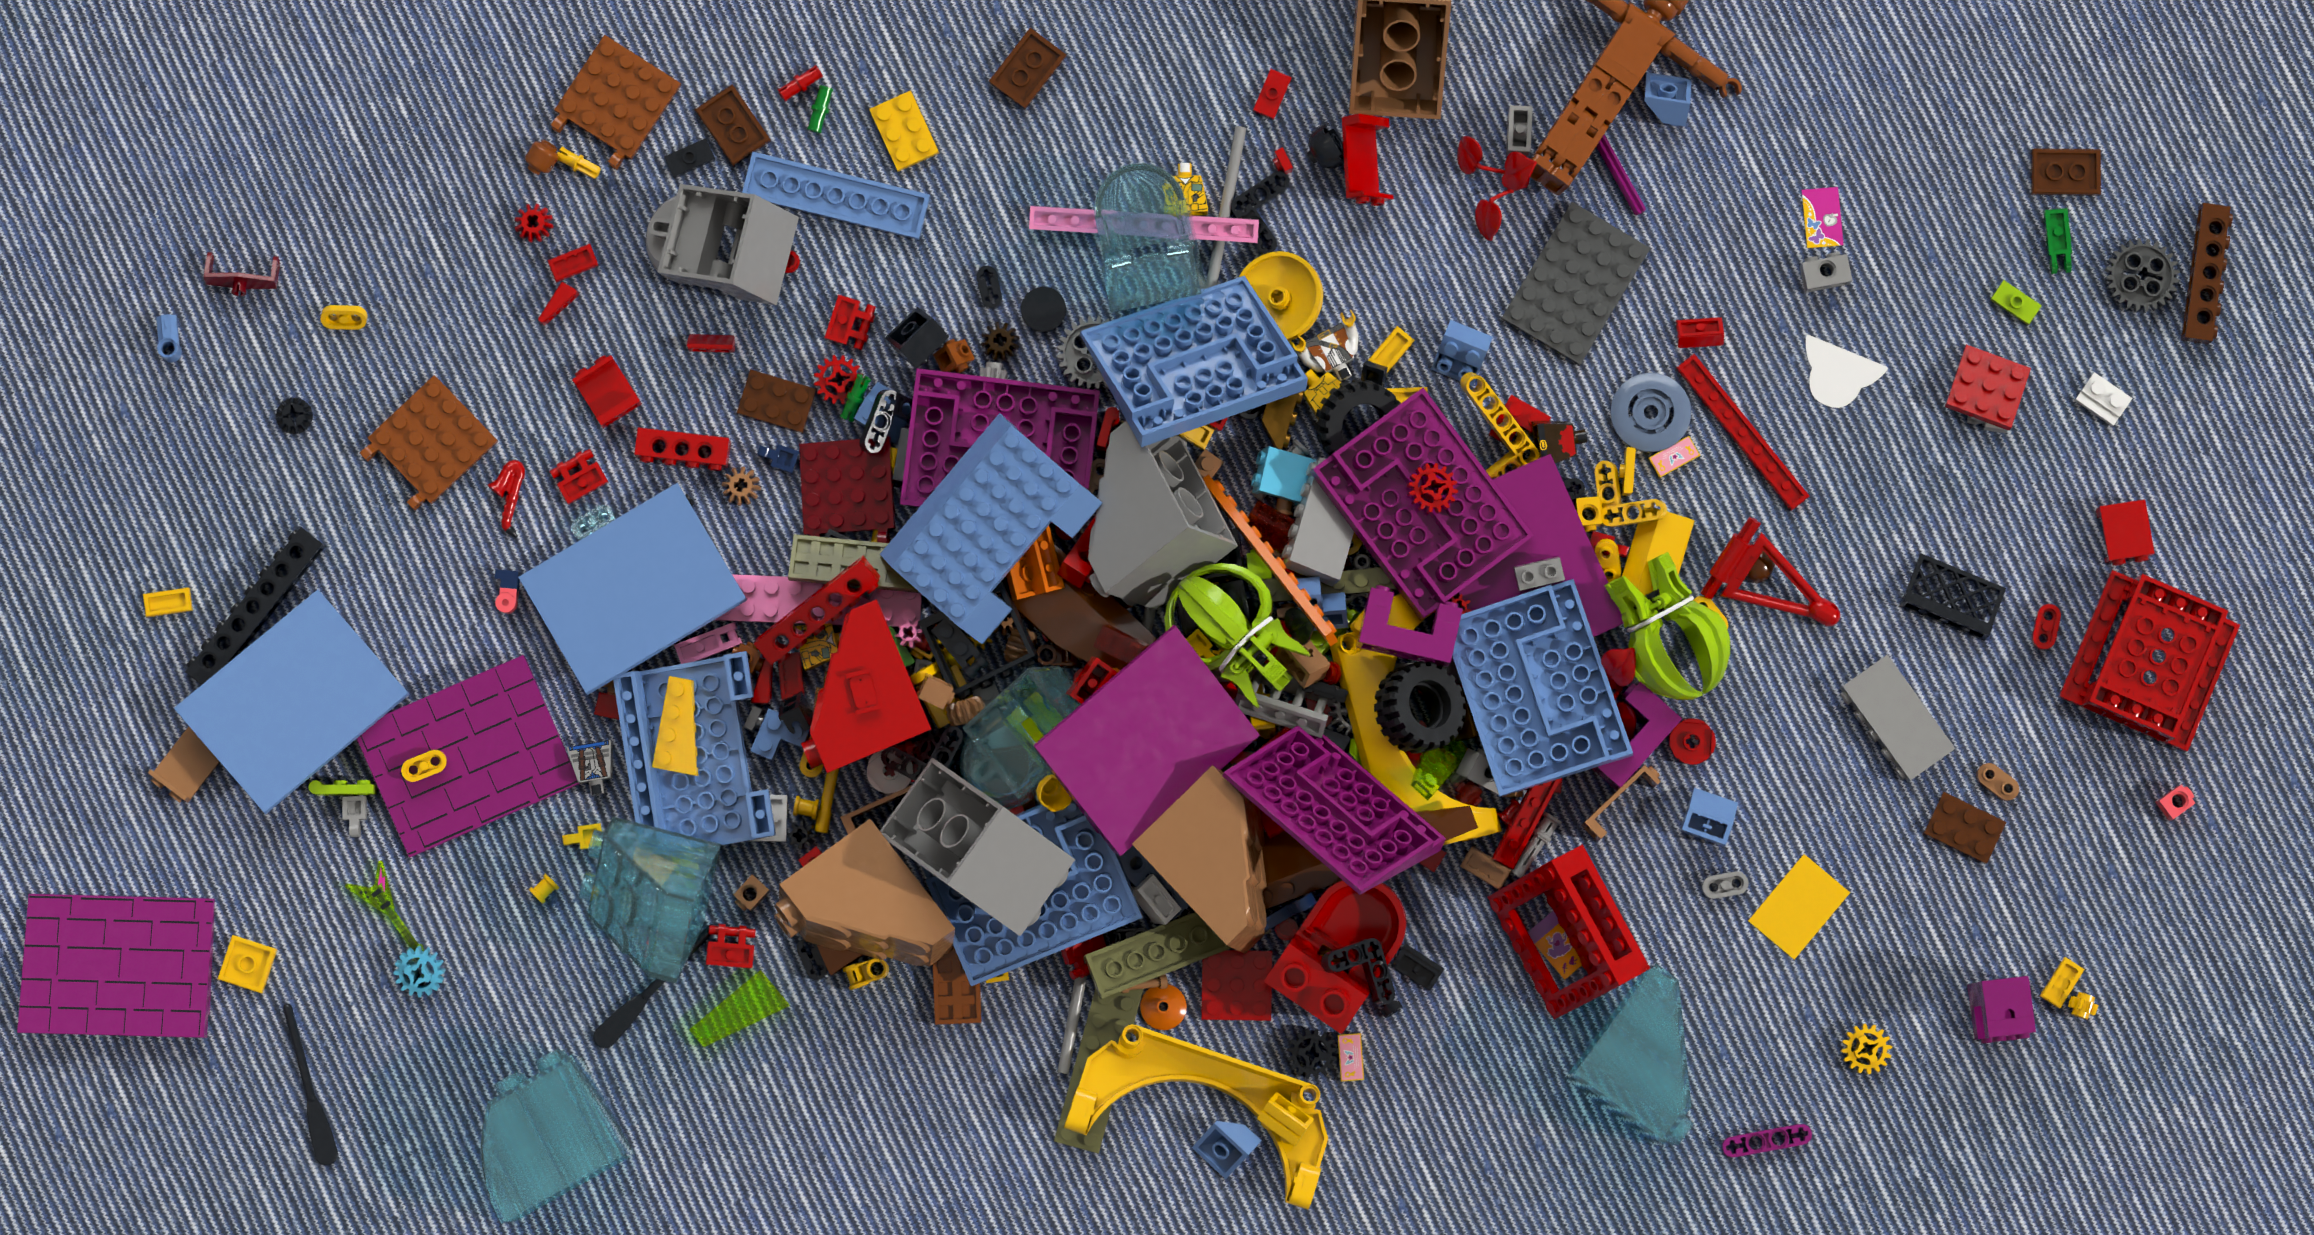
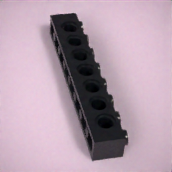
M300 527L299 530L295 529L290 534L288 544L284 548L281 547L273 556L275 560L270 566L266 565L259 573L260 579L256 584L252 583L246 589L244 599L233 605L226 621L222 620L215 629L217 631L212 639L208 638L202 644L200 654L197 657L193 656L186 665L188 669L185 673L199 684L205 683L245 649L325 549L326 546L305 529ZM296 548H302L303 554L299 559H293L292 552ZM281 566L288 567V574L284 577L278 576V569ZM267 584H273L274 591L270 595H264L263 588ZM252 602L259 603V610L256 613L249 612V605ZM238 620H243L245 623L244 629L236 632L234 629L235 623ZM229 638L230 646L222 650L220 648L221 640ZM214 656L216 659L215 665L207 668L205 665L206 659Z

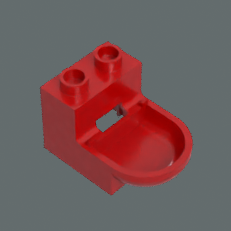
M1343 880L1334 883L1324 891L1264 982L1342 1034L1370 993L1363 966L1360 964L1352 967L1348 974L1344 971L1328 973L1321 964L1323 956L1317 954L1323 944L1331 950H1335L1364 939L1375 938L1382 946L1388 966L1400 948L1406 933V914L1399 897L1384 883L1360 895ZM1372 946L1368 948V952L1372 950ZM1350 949L1348 951V958L1353 962L1355 960V953ZM1375 965L1373 967V974L1378 978L1380 976V969Z

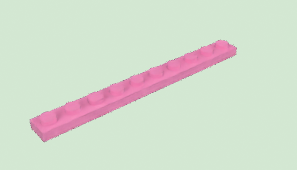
M1030 206L1029 229L1258 243L1259 219Z

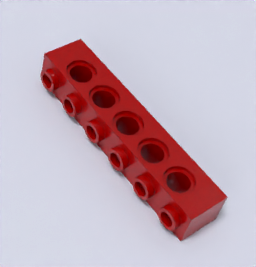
M862 555L757 637L754 645L771 665L776 661L778 663L783 662L790 655L788 653L794 647L799 649L807 642L806 638L812 633L814 635L819 634L825 628L824 624L831 619L833 622L843 614L841 610L847 606L851 608L861 600L859 596L864 592L869 594L879 586L877 582H879L881 576ZM855 579L860 583V587L852 588L848 581ZM837 593L841 595L842 601L834 602L830 595ZM819 607L823 609L825 615L816 616L813 613V609ZM798 621L804 622L807 629L799 630L796 628L795 623ZM784 635L788 638L789 643L781 644L777 637Z

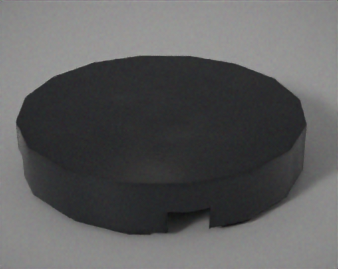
M1043 286L1034 288L1022 300V319L1032 330L1041 333L1054 331L1062 324L1065 318V300L1053 288Z

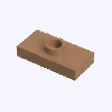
M1474 846L1470 848L1460 865L1463 869L1498 890L1502 889L1512 871L1509 867L1492 859V857Z

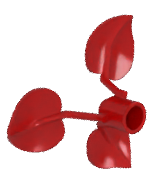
M1463 136L1457 151V161L1462 172L1473 174L1477 167L1481 170L1504 174L1502 176V184L1507 190L1491 197L1489 202L1485 199L1480 200L1475 211V221L1480 233L1487 240L1492 241L1500 228L1502 220L1501 210L1494 201L1509 193H1514V191L1527 188L1530 176L1537 162L1515 151L1507 156L1505 170L1483 166L1479 163L1483 157L1479 143L1470 136Z
M1634 648L1611 649L1602 656L1601 664L1605 669L1610 687L1616 690L1613 695L1615 701L1623 690L1622 686H1627L1634 679L1636 671ZM1619 702L1617 707L1628 739H1632L1636 728V715L1629 705Z

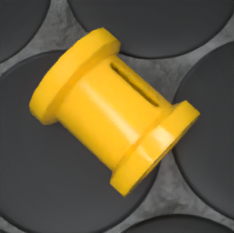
M797 795L793 816L800 814L810 816L816 820L820 800L801 799Z
M545 873L543 879L534 888L530 887L529 891L544 904L546 897L560 887Z

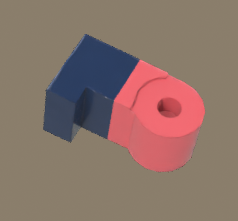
M495 569V579L501 580L500 594L496 598L495 604L502 613L510 614L517 609L520 579L518 577L521 576L519 571Z

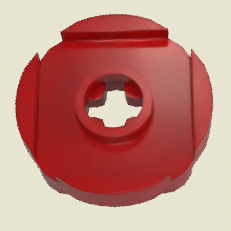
M1690 718L1683 720L1676 725L1669 736V748L1673 757L1687 765H1697L1706 761L1714 752L1716 746L1713 730L1700 719ZM1690 735H1693L1695 740L1699 741L1698 744L1694 745V748H1690V745L1686 744V740L1690 739Z

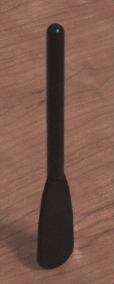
M709 925L642 993L627 1001L595 1030L593 1040L598 1047L609 1048L624 1034L642 1012L649 998L712 935L708 934Z
M286 1003L283 1006V1011L307 1098V1118L314 1155L320 1164L331 1165L337 1160L338 1150L323 1107L315 1095L292 1005Z

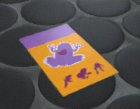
M1554 911L1528 931L1535 946L1564 980L1582 966L1575 949L1569 943L1568 936L1559 925Z

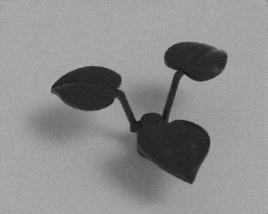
M1248 598L1247 603L1251 621L1253 622L1257 617L1261 603L1259 600ZM1295 607L1288 609L1284 617L1285 626L1289 630L1288 633L1292 639L1301 645L1307 644L1314 630L1313 624L1301 609Z

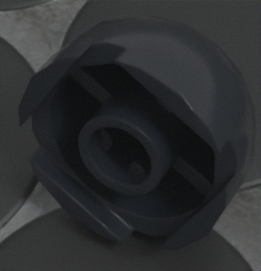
M1324 122L1310 134L1308 140L1310 151L1307 154L1314 164L1318 162L1324 168H1337L1344 165L1343 142L1334 128L1329 130L1327 128L1329 123Z

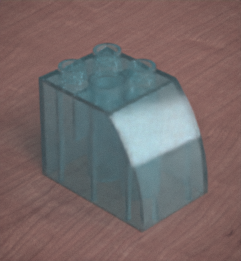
M559 1048L535 1061L540 1073L527 1079L524 1072L521 1074L516 1072L493 1085L499 1096L488 1101L482 1125L481 1161L488 1195L501 1224H510L520 1220L635 1155L582 1056H568L565 1049L561 1051Z

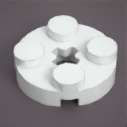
M881 750L874 753L869 759L867 778L877 791L890 795L908 787L911 779L897 771H894L895 776L891 777L888 775L886 777L884 775L886 765L881 760V753L883 751ZM896 751L893 754L889 753L887 755L890 759L889 763L895 761L902 764L903 760L895 756ZM909 762L906 767V771L909 774H913L912 762Z

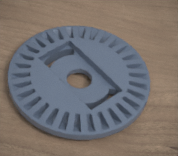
M1642 373L1628 379L1619 387L1612 400L1611 421L1616 434L1625 444L1639 451L1659 452L1673 446L1684 436L1690 424L1691 405L1686 392L1675 380L1663 374ZM1634 397H1637L1638 399L1633 406V416L1629 417V404ZM1647 406L1656 407L1658 410L1657 417L1654 419L1646 418L1644 409ZM1672 408L1674 409L1673 420L1665 429L1663 425L1666 424L1669 418V409Z

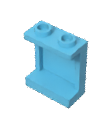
M1271 446L1263 448L1262 451H1259L1256 458L1258 468L1251 481V486H1253L1252 493H1263L1295 502V506L1301 503L1302 496H1300L1301 488L1308 479L1306 475L1307 468L1311 462L1313 463L1316 460Z

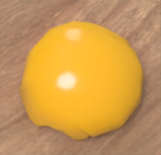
M1053 774L1045 776L1036 788L1037 799L1052 812L1064 810L1072 802V798Z

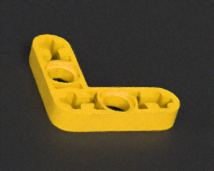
M1600 461L1596 465L1597 496H1599L1601 520L1604 525L1619 527L1657 521L1665 517L1667 513L1666 504L1658 499L1622 504L1617 466L1610 461ZM1605 465L1607 468H1611V472L1607 473V478L1609 481H1613V484H1602V481L1607 482L1606 475L1601 473V470L1605 469ZM1611 487L1614 490V497L1611 500H1606L1603 496L1604 490ZM1654 504L1660 507L1657 515L1651 512L1645 513L1644 510L1654 508ZM1631 507H1637L1639 510V515L1634 520L1628 516V511ZM1610 511H1612V513L1615 514L1622 513L1623 518H1613L1612 522L1611 520L1607 519V516L1610 515Z

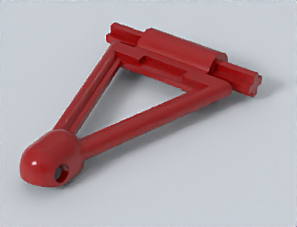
M1750 516L1738 534L1734 533L1709 571L1711 576L1700 592L1705 598L1712 600L1722 583H1727L1720 593L1721 597L1810 617L1828 627L1834 626L1840 620L1839 608L1831 601L1820 597L1762 532L1758 534L1753 544L1750 542L1761 525L1757 519ZM1762 551H1764L1809 600V603L1805 605L1738 588Z

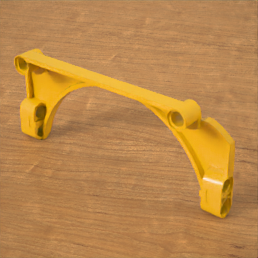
M1401 594L1394 596L1387 624L1414 630L1425 618L1420 620ZM1363 610L1350 624L1353 632L1336 637L1338 642L1330 647L1333 661L1338 663L1341 669L1340 687L1348 691L1345 705L1362 767L1415 812L1470 806L1478 828L1445 841L1443 846L1501 832L1502 829L1496 808L1475 807L1461 803L1441 793L1421 776L1412 765L1406 753L1399 750L1398 745L1393 746L1388 741L1389 737H1384L1380 731L1382 727L1380 724H1377L1376 718L1378 715L1377 712H1374V704L1377 703L1375 694L1376 691L1381 690L1379 688L1380 682L1386 678L1389 672L1394 670L1397 657L1356 648L1364 615ZM1342 641L1346 643V649L1343 648Z
M1133 1024L1124 1028L1118 1043L1111 1040L1087 1058L1064 1125L1065 1129L1087 1135L1097 1118L1119 1098L1134 1090L1156 1083L1190 1082L1212 1087L1235 1098L1257 1118L1276 1092L1314 1119L1295 1147L1292 1144L1284 1143L1274 1131L1267 1130L1274 1141L1282 1162L1285 1177V1202L1307 1210L1309 1209L1321 1172L1320 1164L1328 1141L1321 1110L1315 1109L1316 1103L1320 1098V1091L1317 1086ZM1132 1033L1136 1036L1137 1041L1130 1042L1125 1035ZM1303 1093H1310L1313 1096V1101H1306L1303 1098Z

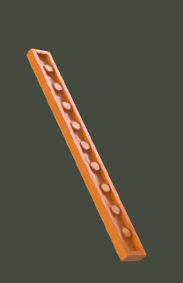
M1209 474L1205 476L1203 480L1213 499L1328 645L1331 647L1337 643L1338 640L1334 635L1337 630L1331 621H1324L1322 610L1317 604L1313 606L1309 602L1312 599L1304 588L1301 590L1298 588L1299 582L1293 573H1286L1284 570L1287 568L1280 557L1275 559L1272 555L1274 550L1267 541L1263 543L1259 539L1262 535L1255 526L1250 527L1248 525L1250 520L1243 510L1237 511L1235 508L1237 504L1230 494L1227 497L1223 493L1225 489L1218 479L1214 481Z

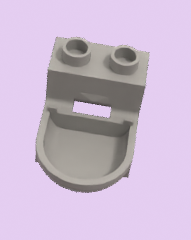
M680 184L677 196L668 199L660 205L650 219L646 232V250L657 272L669 280L715 288L739 300L777 305L799 217L755 194ZM725 226L737 229L729 263L716 260Z

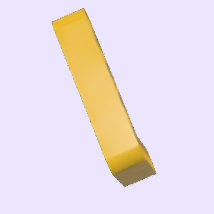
M1473 372L1464 374L1460 380L1461 388L1509 450L1508 453L1486 470L1491 479L1504 474L1505 467L1509 464H1512L1513 469L1538 459L1540 457L1538 449L1485 379ZM1477 379V386L1474 389H1470L1469 384L1471 380ZM1490 396V404L1483 407V400ZM1503 414V422L1497 425L1496 418L1498 415ZM1517 432L1516 440L1510 442L1509 437L1511 433ZM1530 449V456L1523 460L1524 451Z

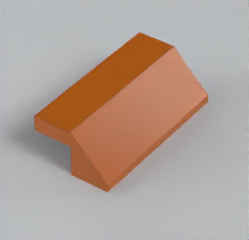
M1049 525L1006 575L1012 601L1065 588L1062 577L1057 575L1060 567Z

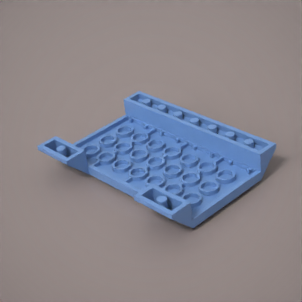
M999 413L880 555L897 573L958 627L983 644L1012 610L1001 598L992 593L996 586L1051 522L1074 538L1103 502L1087 488L1079 484L1024 436L1016 426Z
M747 651L650 670L626 672L613 680L641 858L739 843L776 835L769 789L752 792L738 701L754 697ZM669 676L694 681V721L696 723L695 740L698 776L652 767Z

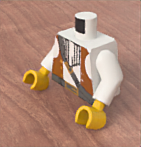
M1350 310L1351 316L1348 319H1344L1343 313L1340 314L1343 323L1307 341L1297 335L1299 338L1298 345H1295L1292 341L1289 342L1305 366L1324 374L1335 371L1340 382L1352 376L1346 364L1354 360V355L1358 350L1359 338L1354 323L1356 317L1352 310Z

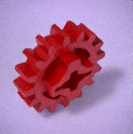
M833 355L831 362L825 358L823 360L825 366H817L820 373H814L813 376L818 378V381L813 383V385L820 387L817 392L818 395L825 394L824 401L831 398L833 405L837 400H840L841 405H843L848 392L845 394V386L849 382H853L854 385L857 378L856 371L860 366L853 367L852 358L846 362L845 355H842L840 360H837L836 356ZM840 365L847 367L851 371V373H846L843 370H841ZM831 366L832 373L829 377L823 378L825 371ZM836 374H839V377L849 378L842 381L841 386H838L837 382H828L834 379ZM830 386L837 395L830 393L825 387Z
M1427 463L1423 469L1418 467L1415 470L1417 475H1410L1409 478L1413 482L1408 483L1407 487L1411 488L1412 491L1407 495L1414 497L1411 504L1418 503L1419 511L1427 508V514H1430L1435 509V512L1438 514L1441 512V507L1445 510L1450 507L1448 502H1455L1456 499L1452 495L1457 494L1458 490L1454 489L1453 486L1458 482L1456 480L1451 481L1450 478L1453 476V472L1445 473L1446 466L1438 469V463H1435L1430 468V465ZM1424 476L1423 485L1418 487L1419 480ZM1430 485H1431L1432 487H1436V488H1437V487H1440V488L1437 489L1435 492H1434L1433 490H1429V489H1428V490H1425V489L1428 488ZM1444 490H1447L1445 498L1443 499V501H1441L1442 492Z

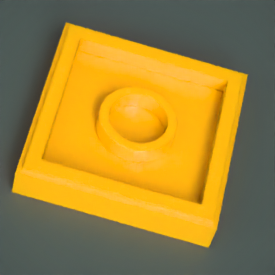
M232 935L218 979L263 993L278 949Z

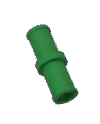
M819 86L815 104L811 106L813 111L807 130L816 133L822 132L821 129L825 116L829 114L828 105L833 92L832 88Z
M857 374L852 390L846 396L848 400L840 415L845 420L848 417V421L854 422V417L860 404L865 399L864 394L871 381L867 376L863 379L862 374Z

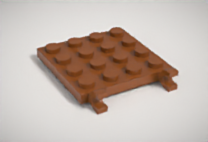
M604 35L554 109L559 115L551 123L552 129L560 134L568 120L616 150L608 160V163H610L611 167L618 170L625 157L630 160L633 159L681 87V83Z
M434 375L368 437L371 444L366 446L360 454L369 462L380 451L419 491L418 494L407 501L416 511L426 500L432 505L483 457L498 440Z

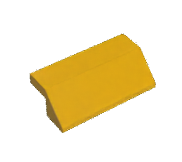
M1656 508L1644 509L1645 513L1651 512L1655 513V515H1657V511H1660V509ZM1667 511L1665 517L1661 520L1638 523L1622 576H1625L1644 596L1653 592L1648 561L1667 552L1673 560L1679 575L1694 520Z

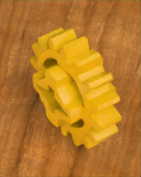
M1862 1024V1030L1854 1026V1033L1847 1032L1846 1035L1849 1039L1842 1040L1841 1042L1846 1045V1048L1842 1049L1841 1053L1847 1054L1843 1061L1851 1062L1850 1069H1853L1855 1066L1858 1067L1857 1073L1859 1074L1862 1073L1863 1069H1865L1866 1074H1871V1068L1879 1072L1880 1068L1878 1065L1886 1066L1887 1063L1884 1059L1891 1058L1887 1050L1891 1049L1892 1046L1886 1045L1890 1037H1882L1883 1029L1876 1032V1025H1872L1868 1029L1866 1024ZM1864 1033L1874 1035L1877 1039H1867ZM1855 1039L1857 1045L1855 1050L1851 1051L1852 1043ZM1863 1044H1875V1046L1871 1047L1872 1049L1869 1050V1055L1868 1053L1858 1054V1052H1860L1864 1048ZM1881 1047V1055L1878 1059L1876 1053L1878 1048ZM1856 1059H1866L1869 1065L1861 1064Z

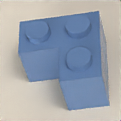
M1320 576L1297 579L1299 582L1298 588L1300 590L1304 588L1312 599L1309 602L1313 606L1315 604L1319 606L1324 613L1322 618L1325 622L1330 620L1336 629L1348 628L1345 592L1322 594Z
M768 708L750 751L774 762L782 741L803 749L801 743L808 740L810 729L805 731L798 721H794L792 726L795 728V734L787 729L783 720L780 721L778 717L779 712Z

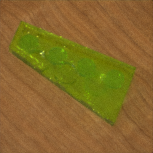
M1453 741L1446 746L1422 753L1420 756L1421 761L1417 765L1411 786L1425 799L1429 800L1461 763L1468 748L1461 741Z
M760 970L691 1027L689 1031L705 1048L791 1005Z

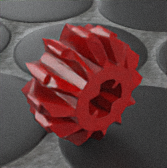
M527 204V212H524L522 209L518 211L522 218L515 217L514 219L516 223H519L515 230L517 232L522 231L520 234L522 239L528 236L530 243L534 241L535 236L538 242H542L540 235L544 234L546 237H549L550 234L546 229H553L554 227L553 224L548 223L553 220L552 215H546L548 213L546 207L540 210V205L535 204L534 210H532L531 206ZM532 219L534 221H536L537 219L538 226L534 227V225H532V228H530L531 224L529 222Z

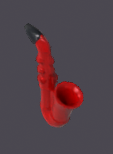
M519 460L508 461L502 467L497 479L487 485L501 498H503L505 491L508 492L505 498L504 512H502L503 519L501 520V525L504 531L514 538L518 536L514 527L511 526V521L519 497L518 493L525 478V468Z

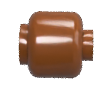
M544 139L541 142L535 141L525 156V161L529 164L527 168L537 175L541 172L549 173L559 158L556 152L557 147Z

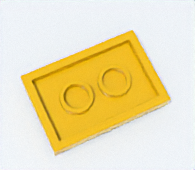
M911 90L869 109L897 172L939 154Z

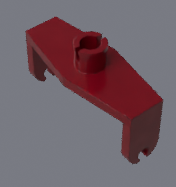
M207 252L203 276L206 285L232 288L231 293L235 296H239V291L241 292L240 296H245L246 289H277L280 269L279 256L273 257L271 276H262L239 272L212 273L214 255L213 252Z

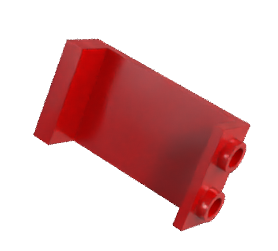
M1360 113L1342 117L1346 199L1356 200L1357 204L1371 202V206L1385 205L1384 201L1394 199V196L1391 194L1379 193L1376 130L1389 128V118Z

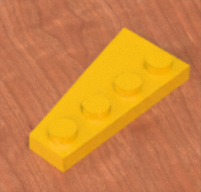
M669 676L652 764L653 768L698 776L693 680Z

